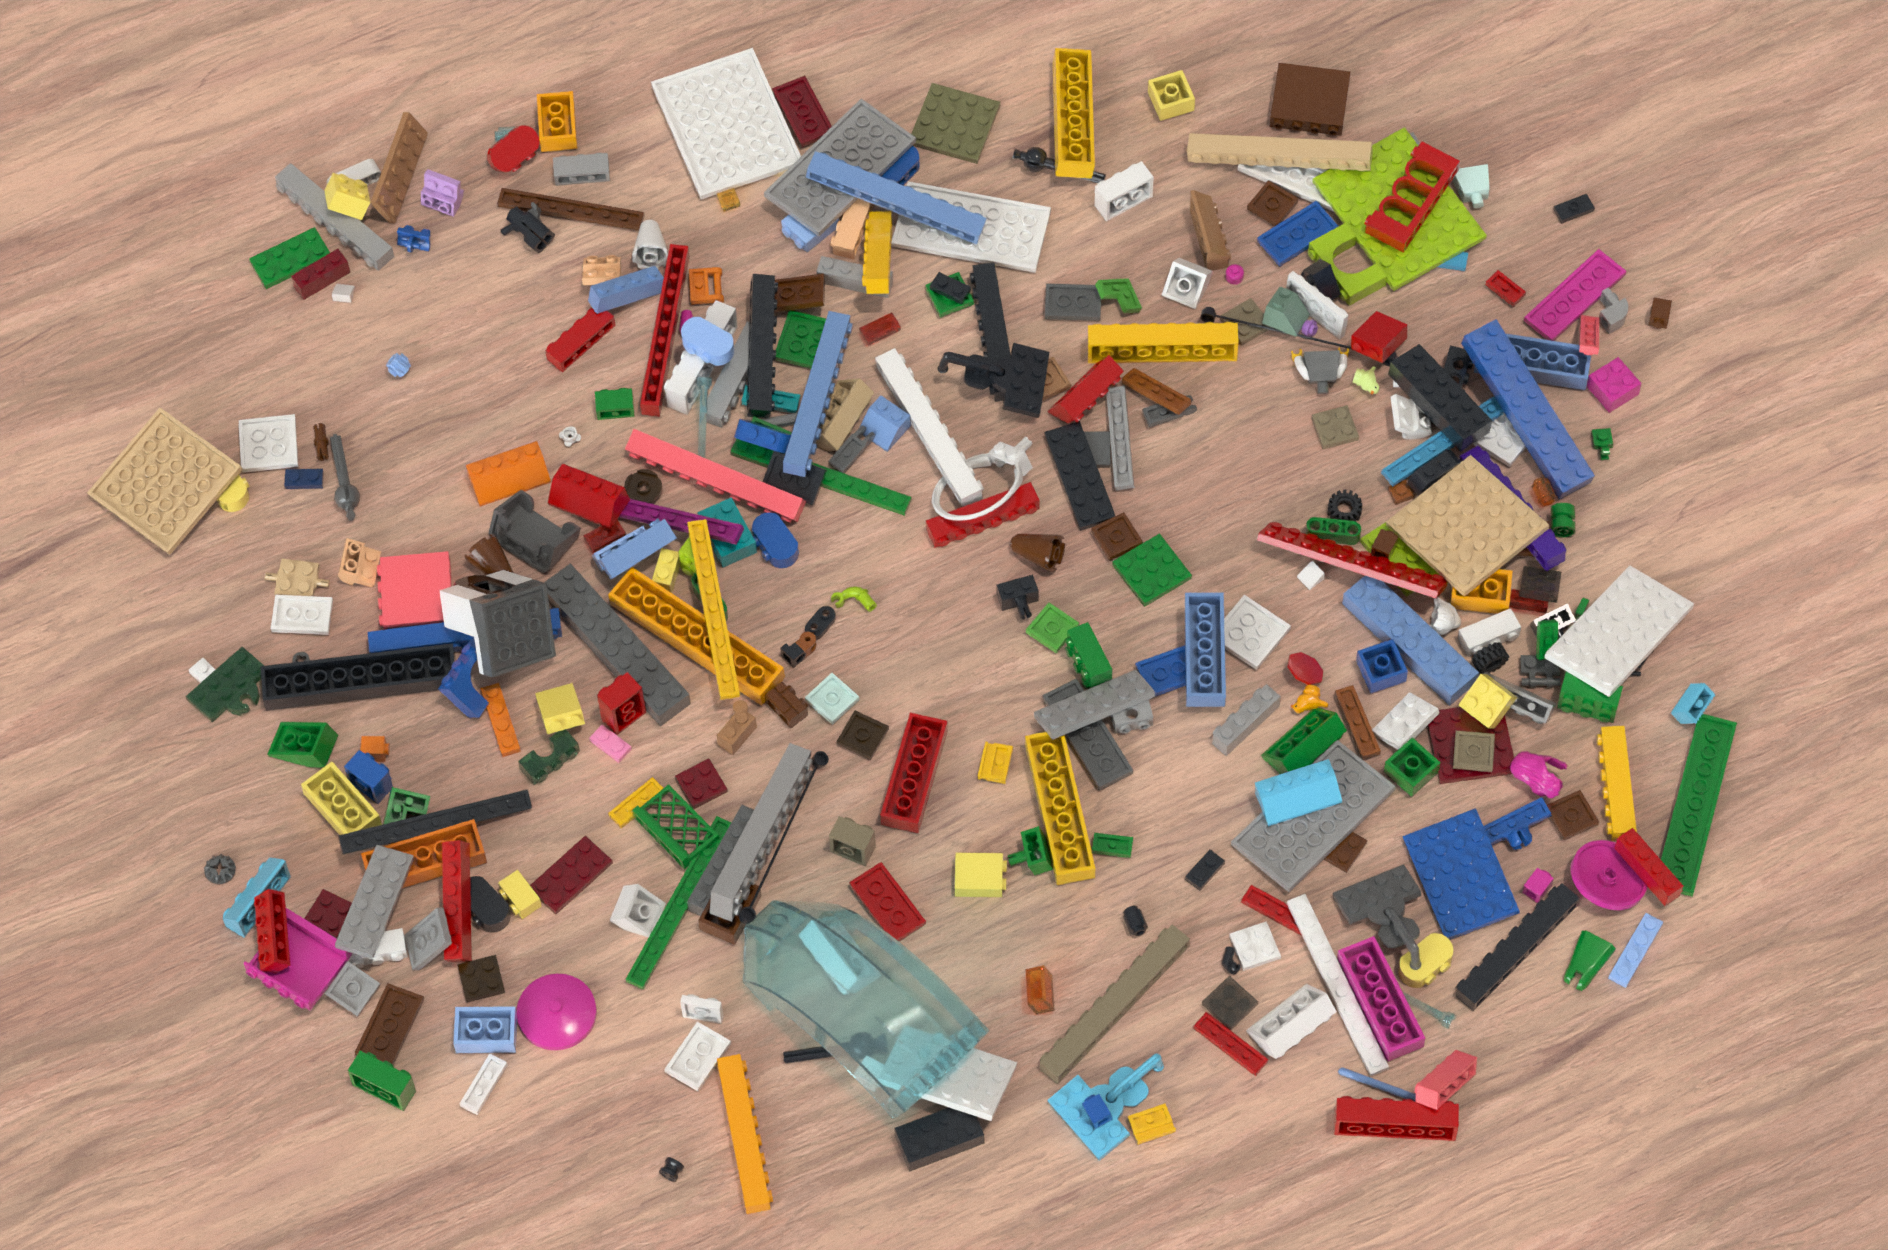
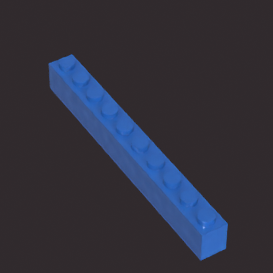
M559 608L550 609L553 637L557 639L562 637ZM444 622L368 632L369 653L452 643L455 652H459L472 638L470 635L446 628Z

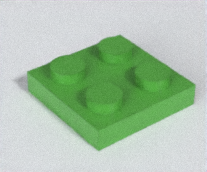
M1048 603L1026 628V633L1057 653L1066 643L1067 630L1079 626L1080 623L1051 603Z

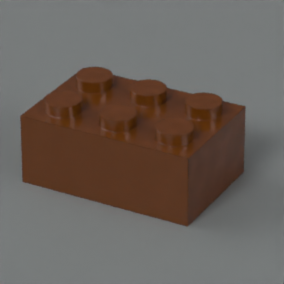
M758 885L750 886L749 896L747 900L742 901L741 910L744 907L750 906L759 887ZM761 890L752 907L753 909H755L756 905L758 904L762 896ZM710 898L698 920L699 929L735 945L746 924L739 920V915H735L731 922L710 914Z

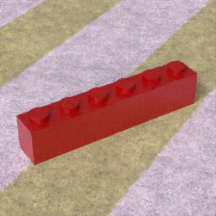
M1029 482L1021 485L1006 502L986 515L961 521L949 520L939 515L926 520V531L934 548L943 547L952 541L962 540L968 535L981 533L987 528L998 527L1003 522L1014 521L1022 515L1033 514L1040 509V500L1032 483ZM1009 490L947 513L952 515H971L981 512L1000 501Z
M461 840L442 842L443 908L452 944L444 950V960L450 962L472 961L470 843Z

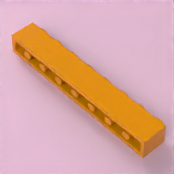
M740 1054L717 1058L746 1213L751 1214L771 1210L770 1202H773L772 1191H767L766 1184L770 1183L768 1171L764 1172L762 1166L766 1165L764 1152L760 1153L759 1146H762L761 1136L756 1134L755 1128L759 1127L757 1116H752L751 1109H755L753 1097L748 1095L751 1085L749 1078L745 1079L744 1072H748L746 1060L742 1061Z

